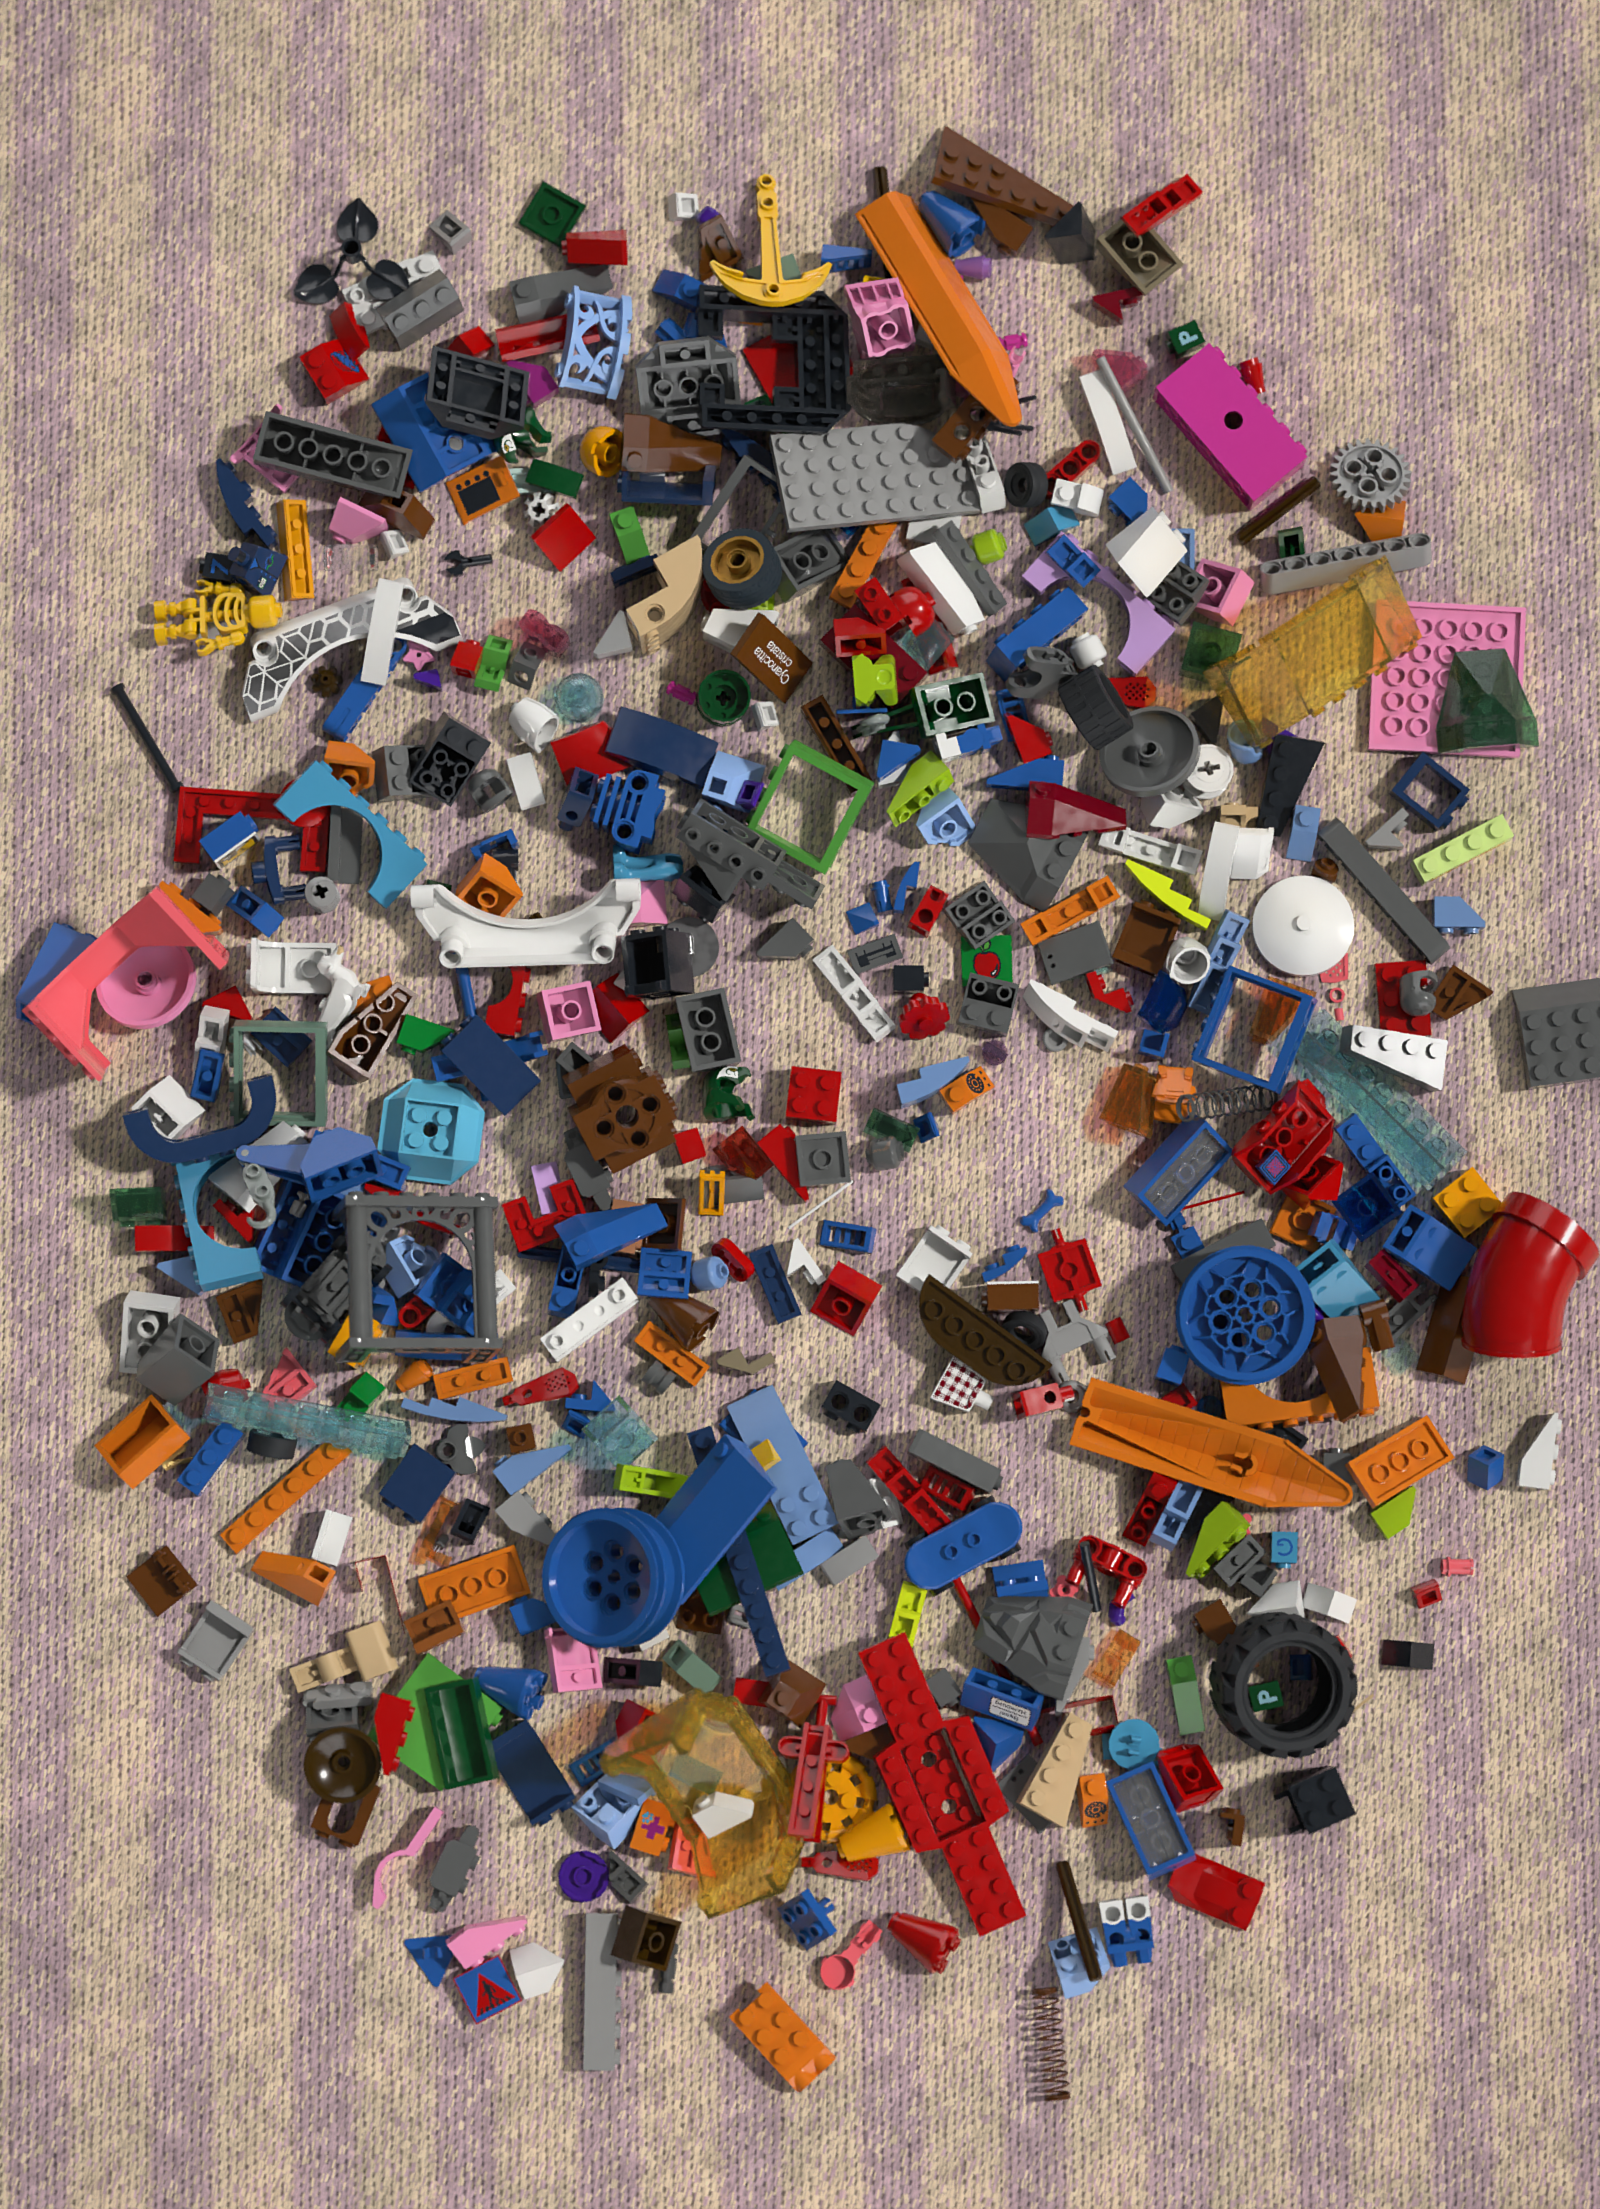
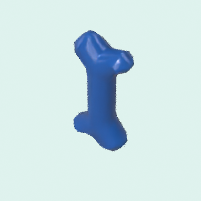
M1047 1189L1045 1201L1031 1215L1022 1216L1020 1220L1021 1225L1028 1226L1032 1232L1037 1233L1039 1221L1053 1207L1062 1206L1064 1202L1063 1197L1056 1196L1052 1190Z

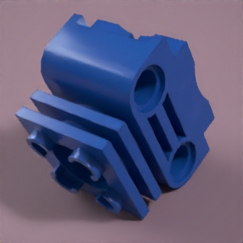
M643 770L632 771L626 779L624 788H622V778L616 776L613 786L612 775L607 773L605 780L600 779L597 788L599 801L598 804L593 803L589 816L591 818L590 821L593 822L594 829L599 830L601 822H603V831L609 833L611 824H613L612 837L614 844L630 853L639 855L642 843L652 846L656 834V820L663 810L666 801V791L659 788V775ZM636 783L646 785L642 790H635L633 788ZM622 831L631 832V835L625 839L618 836Z

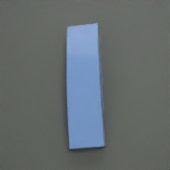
M1225 909L1207 948L1211 957L1210 968L1204 978L1194 983L1187 1003L1188 1007L1206 1015L1210 1014L1212 1009L1210 1008L1211 999L1214 994H1218L1221 987L1219 984L1220 977H1223L1229 965L1232 966L1241 948L1239 942L1250 922L1248 918Z
M405 1397L401 1404L403 1409L450 1421L486 1423L507 1421L508 1418L505 1414L459 1397L456 1406L433 1397L429 1406Z

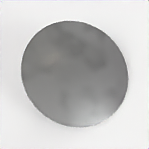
M693 917L680 918L668 925V928H679L680 932L690 934L693 977L706 973L716 962L719 953L718 938L712 927L706 922ZM662 943L658 944L659 952H663Z

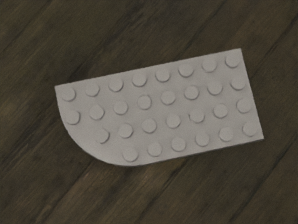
M885 424L831 429L826 434L770 435L768 439L787 532L980 514L981 507L967 461L959 459L954 464L932 446V439L936 433L919 426Z

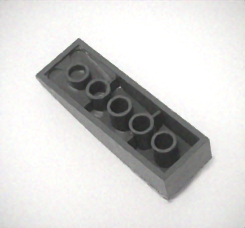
M266 411L253 462L254 465L299 477L400 499L413 450Z

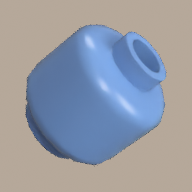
M719 1257L702 1258L696 1260L692 1265L690 1280L701 1291L719 1289L726 1284L729 1269Z

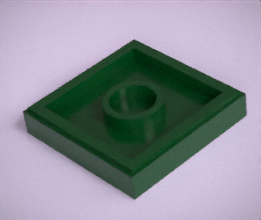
M543 181L519 220L518 225L562 249V240H566V234L573 231L585 211L586 205Z

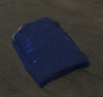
M1159 970L1137 1016L1153 1030L1162 1034L1177 1028L1188 1007L1185 989L1175 983L1169 974Z

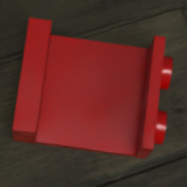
M873 577L854 591L878 627L885 629L889 637H892L908 626L876 577Z

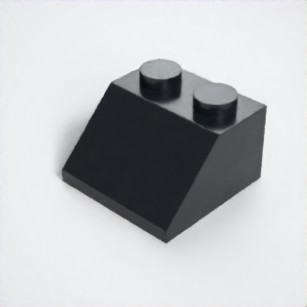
M694 865L680 876L672 892L677 896L676 899L679 903L686 907L690 906L697 912L696 915L701 920L711 924L719 919L736 896L732 893L727 902L722 900L704 871L697 865Z

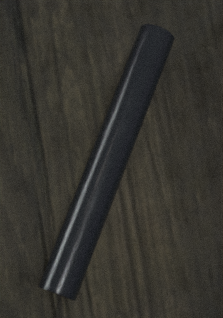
M1083 1541L1079 1546L1090 1604H1093L1092 1612H1099L1102 1608L1090 1544L1088 1541Z

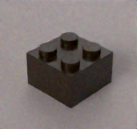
M626 1905L610 1955L630 1963L667 1971L681 1921Z

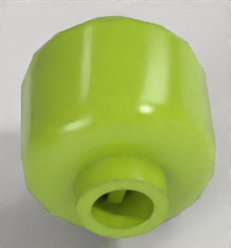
M995 529L986 530L972 537L970 548L974 551L976 558L982 565L1003 559L1005 551H1008L1002 532L998 533Z

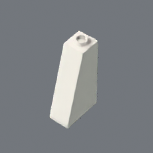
M938 541L910 550L897 559L899 566L915 587L919 588L923 593L927 591L936 602L932 606L935 613L952 635L961 632L964 635H968L978 630L977 625L985 620L973 593Z
M282 1121L251 1144V1146L309 1143L303 1138L306 1133L294 1124L291 1127ZM235 1156L213 1172L208 1179L225 1195L250 1213L257 1204L253 1201L242 1176L244 1167L238 1163L237 1156ZM267 1174L272 1186L280 1179V1177Z

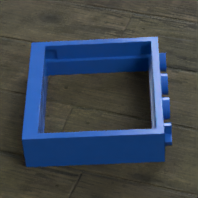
M1229 965L1223 977H1220L1219 984L1221 987L1218 994H1214L1211 999L1210 1008L1212 1009L1209 1017H1205L1201 1024L1200 1031L1202 1034L1199 1041H1195L1193 1044L1194 1049L1191 1054L1193 1055L1191 1060L1202 1066L1280 1095L1318 1000L1313 996ZM1238 979L1300 1002L1269 1081L1207 1058Z

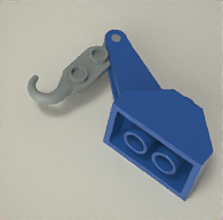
M340 1127L322 1131L319 1135L314 1136L311 1144L243 1145L236 1151L238 1163L244 1167L242 1176L253 1201L264 1209L267 1214L266 1219L261 1222H255L250 1217L247 1218L249 1225L257 1229L271 1226L276 1218V1209L274 1207L275 1192L267 1174L305 1185L312 1204L383 1175L377 1148L372 1138Z

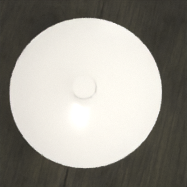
M1312 876L1289 877L1271 886L1260 898L1252 921L1253 939L1261 956L1276 970L1297 977L1315 976L1333 968L1348 951L1354 933L1353 914L1344 895L1329 882Z

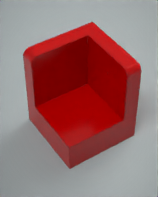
M697 1127L674 1135L676 1139L674 1145L681 1165L706 1156Z

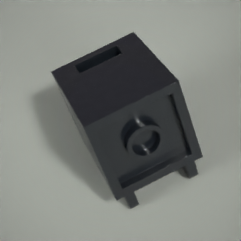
M656 926L652 927L653 931L650 932L638 929L630 931V935L621 936L625 978L624 992L626 997L656 1000L695 993L689 933L680 932L679 928ZM657 943H662L663 952L657 953Z
M1327 1766L1283 1786L1285 1791L1274 1795L1275 1801L1287 1796L1299 1824L1288 1829L1290 1834L1302 1829L1304 1834L1310 1835L1356 1815L1336 1766Z

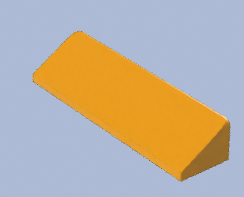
M283 499L276 503L280 553L288 556L282 569L284 601L314 599L306 500Z

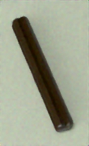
M1311 476L1239 531L1236 535L1237 539L1241 544L1246 545L1318 490L1321 486L1319 481L1314 476Z

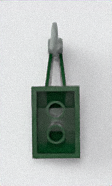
M981 672L909 689L912 704L887 714L869 716L868 719L859 721L858 725L850 728L854 740L919 727L921 739L934 738L936 734L944 732L947 736L975 728L979 724L984 723L987 725L994 722L995 717L984 675ZM913 711L915 712L917 722L891 727L885 726L891 719Z

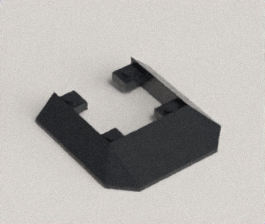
M699 285L695 313L697 337L709 336L714 340L722 341L724 337L723 321L771 323V343L794 344L795 387L774 386L772 390L773 406L725 404V384L699 383L697 416L701 428L826 434L850 412L848 315L824 291H815L803 301L790 305L768 307L742 300L724 286Z

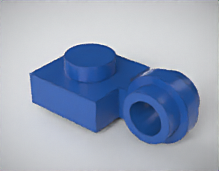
M1179 1212L1169 1223L1172 1231L1177 1229L1179 1233L1170 1239L1181 1259H1184L1205 1247L1194 1226L1186 1230L1183 1229L1186 1221L1182 1213Z

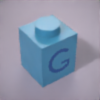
M1270 1532L1269 1563H1275V1568H1291V1563H1297L1298 1532Z

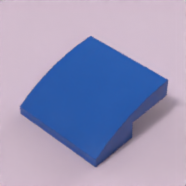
M641 1247L637 1296L688 1300L692 1252Z

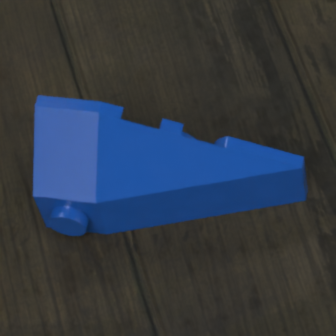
M657 1203L577 1214L554 1225V1229L576 1272L668 1227Z

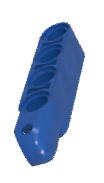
M395 637L394 640H399L402 648L398 652H392L389 672L394 671L397 663L407 649L406 639ZM363 666L322 727L324 732L340 742H346L349 738L347 736L348 733L351 734L363 717L361 716L362 712L365 713L376 698L375 693L380 692L384 686L361 681Z

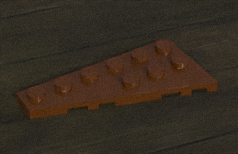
M946 125L944 126L933 170L932 184L1052 226L1074 206Z

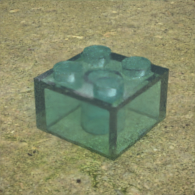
M620 1395L581 1429L615 1467H617V1463L630 1465L659 1439Z

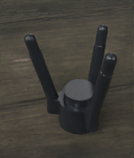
M1032 395L1019 398V404L1036 400L1037 396ZM980 411L979 420L985 415L982 411ZM997 420L995 423L991 421L986 429L988 431L1021 436L1022 432L1018 430L1033 431L1034 427L1022 424L1009 427Z

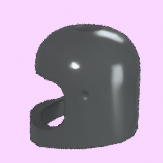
M491 768L476 773L468 784L470 795L484 814L494 810L513 794V791L500 773ZM488 785L496 794L491 799L483 790Z
M1430 970L1414 971L1400 978V1006L1406 1014L1424 1016L1433 1011L1436 1005V997L1431 992L1438 987V976L1435 972ZM1422 978H1428L1433 981L1428 987L1420 988Z

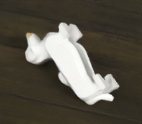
M338 945L331 954H324L317 966L320 973L331 982L332 986L328 998H323L318 1008V1011L321 1012L318 1022H328V1048L341 1029V1026L354 1011L357 999L360 996L365 998L371 986L367 983L360 984L356 974L343 967L341 961L344 955V947L342 945Z

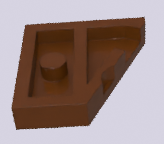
M721 214L698 226V276L702 282L714 276L709 265L712 260L730 267L744 259Z
M1452 965L1433 993L1436 997V1005L1432 1013L1447 1021L1488 998L1494 991L1455 965Z
M262 1279L216 1296L234 1345L259 1335L263 1293Z

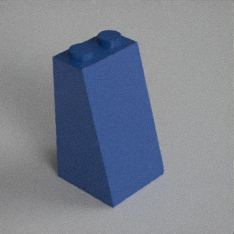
M54 922L16 997V1018L35 1026L22 1010L64 968L91 945L97 937L89 933L82 934L77 932L68 924Z

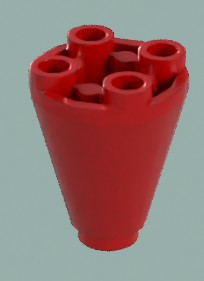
M898 1911L895 1912L887 1926V1930L891 1931V1935L933 1974L935 1972L943 1973L948 1964L946 1959L950 1951L955 1952L961 1943V1939L958 1937V1928L904 1912L902 1914Z

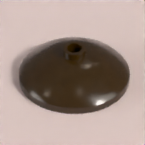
M349 1726L329 1728L318 1734L306 1750L303 1764L305 1778L311 1789L327 1801L340 1804L355 1802L370 1793L378 1782L381 1773L380 1752L375 1742L359 1729ZM345 1757L348 1762L345 1765H340L338 1759Z

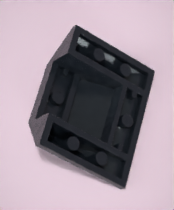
M433 346L425 404L442 427L492 440L523 430L529 372Z

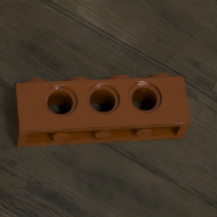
M1014 378V383L1018 396L1020 393V391L1018 390L1019 381ZM970 394L933 437L932 446L956 464L959 459L962 461L966 459L972 450L970 446L975 440L979 442L988 431L986 427L991 421L995 423L998 419ZM980 410L985 415L981 420H974L970 416L971 413ZM960 429L968 432L967 438L962 440L957 439L954 434Z

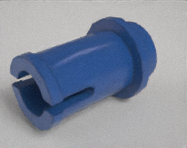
M887 880L873 882V888L870 889L874 892L877 913L893 910L888 890L890 884H887Z

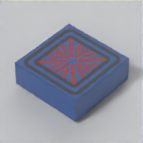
M1271 1148L1255 1167L1270 1184L1275 1185L1291 1166L1276 1149Z

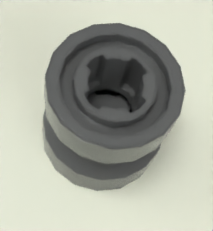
M656 1360L643 1376L642 1381L647 1385H653L656 1392L663 1395L677 1375L672 1371H666L663 1368V1364Z

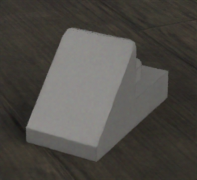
M1401 808L1369 837L1363 845L1368 849L1402 850L1404 845L1392 834V831L1396 834L1399 833L1407 825L1405 820L1409 814Z

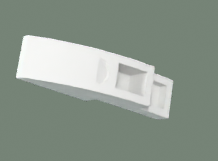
M1030 980L1023 998L1033 1012L1048 1027L1080 1048L1083 1047L1086 1041L1106 1052L1109 1051L1118 1033L1117 1030L1087 1016L1085 1013L1073 1009L1076 1001L1068 996L1060 994L1042 983Z

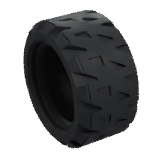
M1285 1612L1264 1613L1260 1618L1254 1616L1242 1622L1236 1627L1233 1635L1228 1634L1217 1649V1660H1212L1209 1674L1212 1690H1209L1213 1708L1220 1717L1219 1720L1230 1733L1252 1749L1269 1757L1287 1759V1757L1301 1758L1316 1753L1315 1749L1327 1747L1340 1735L1338 1730L1347 1726L1355 1709L1352 1702L1358 1695L1357 1675L1353 1673L1354 1662L1347 1649L1340 1644L1337 1637L1320 1625L1300 1615L1286 1614ZM1286 1646L1306 1648L1313 1657L1318 1670V1687L1312 1703L1300 1716L1291 1721L1279 1724L1259 1721L1251 1710L1248 1700V1682L1254 1667L1266 1654L1277 1648Z

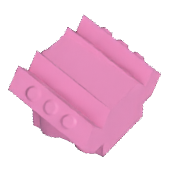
M898 277L844 285L843 290L848 300L847 307L852 320L853 334L857 341L856 347L861 358L914 351L916 339L911 315Z

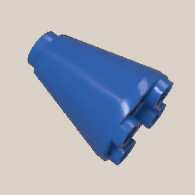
M480 1666L474 1674V1677L479 1678L482 1693L524 1720H530L534 1710H540L543 1705L544 1696L541 1695V1692L548 1679L547 1673L528 1668Z

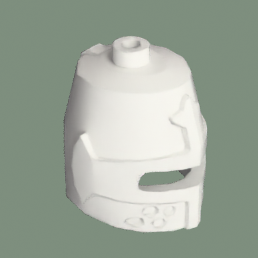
M524 697L519 703L515 702L512 705L509 724L522 741L526 742L537 753H541L552 740L559 725V717L544 704L529 697Z
M1188 936L1181 937L1170 946L1165 966L1171 978L1182 984H1192L1199 982L1206 976L1210 968L1211 957L1204 945Z

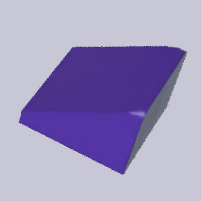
M437 669L413 674L416 683L442 692L440 675Z
M745 780L736 803L746 810L754 808L764 783Z

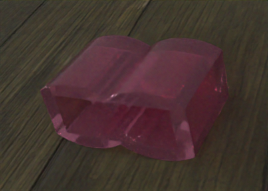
M528 609L518 623L520 631L527 639L540 643L543 650L553 657L560 658L570 646L568 634L559 626L549 624L546 617L536 610Z

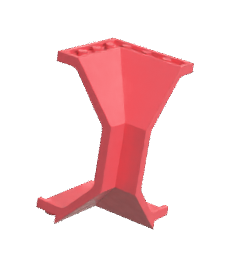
M158 885L115 921L22 1010L74 1067L78 1063L83 1065L82 1071L91 1080L96 1078L99 1082L103 1078L107 1067L111 1064L89 1039L92 992L132 953L140 947L196 946L202 950L219 970L228 963L230 952L214 935H204Z

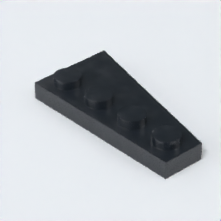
M1274 733L1255 828H1274L1273 836L1281 837L1325 742Z

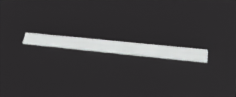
M851 1180L850 1183H846L836 1192L831 1194L817 1206L812 1208L798 1220L789 1225L788 1228L791 1229L793 1226L798 1224L812 1212L817 1210L831 1198H833L846 1187H848L850 1184H852L853 1181Z

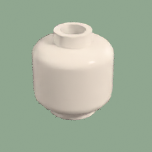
M1087 632L1071 641L1072 646L1069 652L1078 668L1085 669L1093 664L1097 665V667L1103 665L1102 659L1106 656L1107 652L1097 635H1090Z

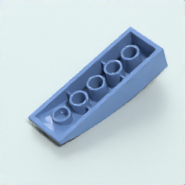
M773 1384L726 1406L743 1442L747 1444L750 1450L764 1440L769 1439L781 1458L780 1462L765 1472L777 1487V1490L770 1499L792 1545L838 1524L836 1515Z

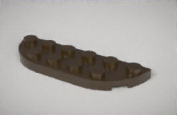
M930 1274L927 1275L919 1294V1314L926 1332L940 1347L984 1379L1004 1386H1017L1032 1382L1051 1368L1052 1364L936 1278Z

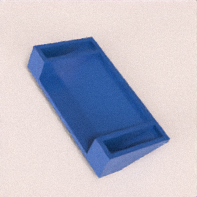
M724 1434L715 1444L709 1454L656 1517L671 1533L683 1557L685 1588L681 1604L688 1599L777 1490V1487L747 1444L727 1434Z

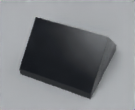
M1078 201L1044 236L1055 260L1060 265L1094 260L1095 229L1083 204Z

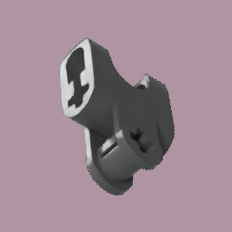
M1031 646L1023 654L1029 669L1011 673L1005 685L1014 697L1043 699L1049 691L1058 692L1059 685L1078 674L1075 671L1077 665L1073 658H1068L1060 649Z

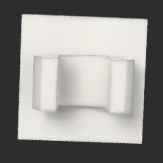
M501 1269L495 1272L497 1305L517 1289Z

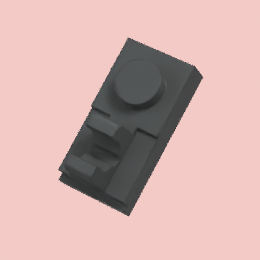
M1246 1534L1212 1569L1228 1587H1231L1266 1551L1250 1534Z

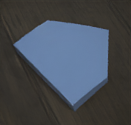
M613 1768L598 1780L600 1789L636 1806H640L649 1796H656L653 1772L650 1769Z

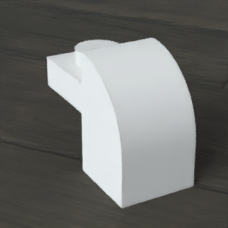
M1057 478L1050 504L1072 509L1074 513L1097 518L1104 491L1089 484H1079Z

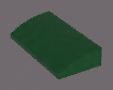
M474 1677L425 1688L424 1691L445 1790L500 1778L479 1678Z

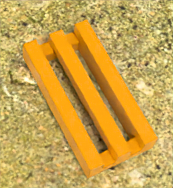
M700 1170L699 1215L724 1216L725 1171L715 1174V1171L710 1170V1174H706L705 1170ZM704 1181H709V1209L704 1208ZM715 1181H720L719 1209H714Z

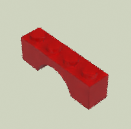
M508 966L513 976L511 991L501 1002L488 1006L485 1023L498 1036L515 1038L516 1032L521 1033L523 1018H519L520 1008H525L527 993H523L524 983H529L531 977V968H527V966Z

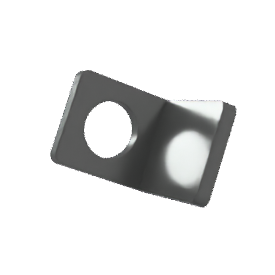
M525 641L513 659L507 681L530 690L536 671L546 656L547 650ZM523 671L527 674L528 680H519L515 672Z

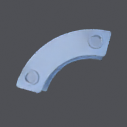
M573 286L571 294L567 293L565 297L564 308H567L566 336L560 363L557 362L555 366L554 377L558 380V387H569L603 394L609 399L616 400L625 372L621 367V364L624 363V360H622L623 354L628 355L631 334L628 333L627 327L629 322L632 321L631 297L621 295L619 299L581 291L579 286ZM580 304L586 305L587 312L580 310ZM591 307H595L597 314H594ZM580 319L583 322L578 326V321ZM599 322L602 333L609 340L613 341L614 345L601 350L593 359L586 349L581 336L588 328ZM613 324L615 331H609L607 326ZM574 348L576 349L578 355L573 356ZM603 355H608L611 359L610 364H606L605 361H602L600 365L598 363ZM572 364H577L578 371L575 374H579L587 367L588 372L584 380L568 377ZM592 375H594L599 380L603 381L604 384L592 382L589 380L591 379Z

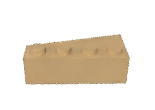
M1071 1712L1064 1713L1016 1803L1060 1828L1066 1827L1092 1724Z

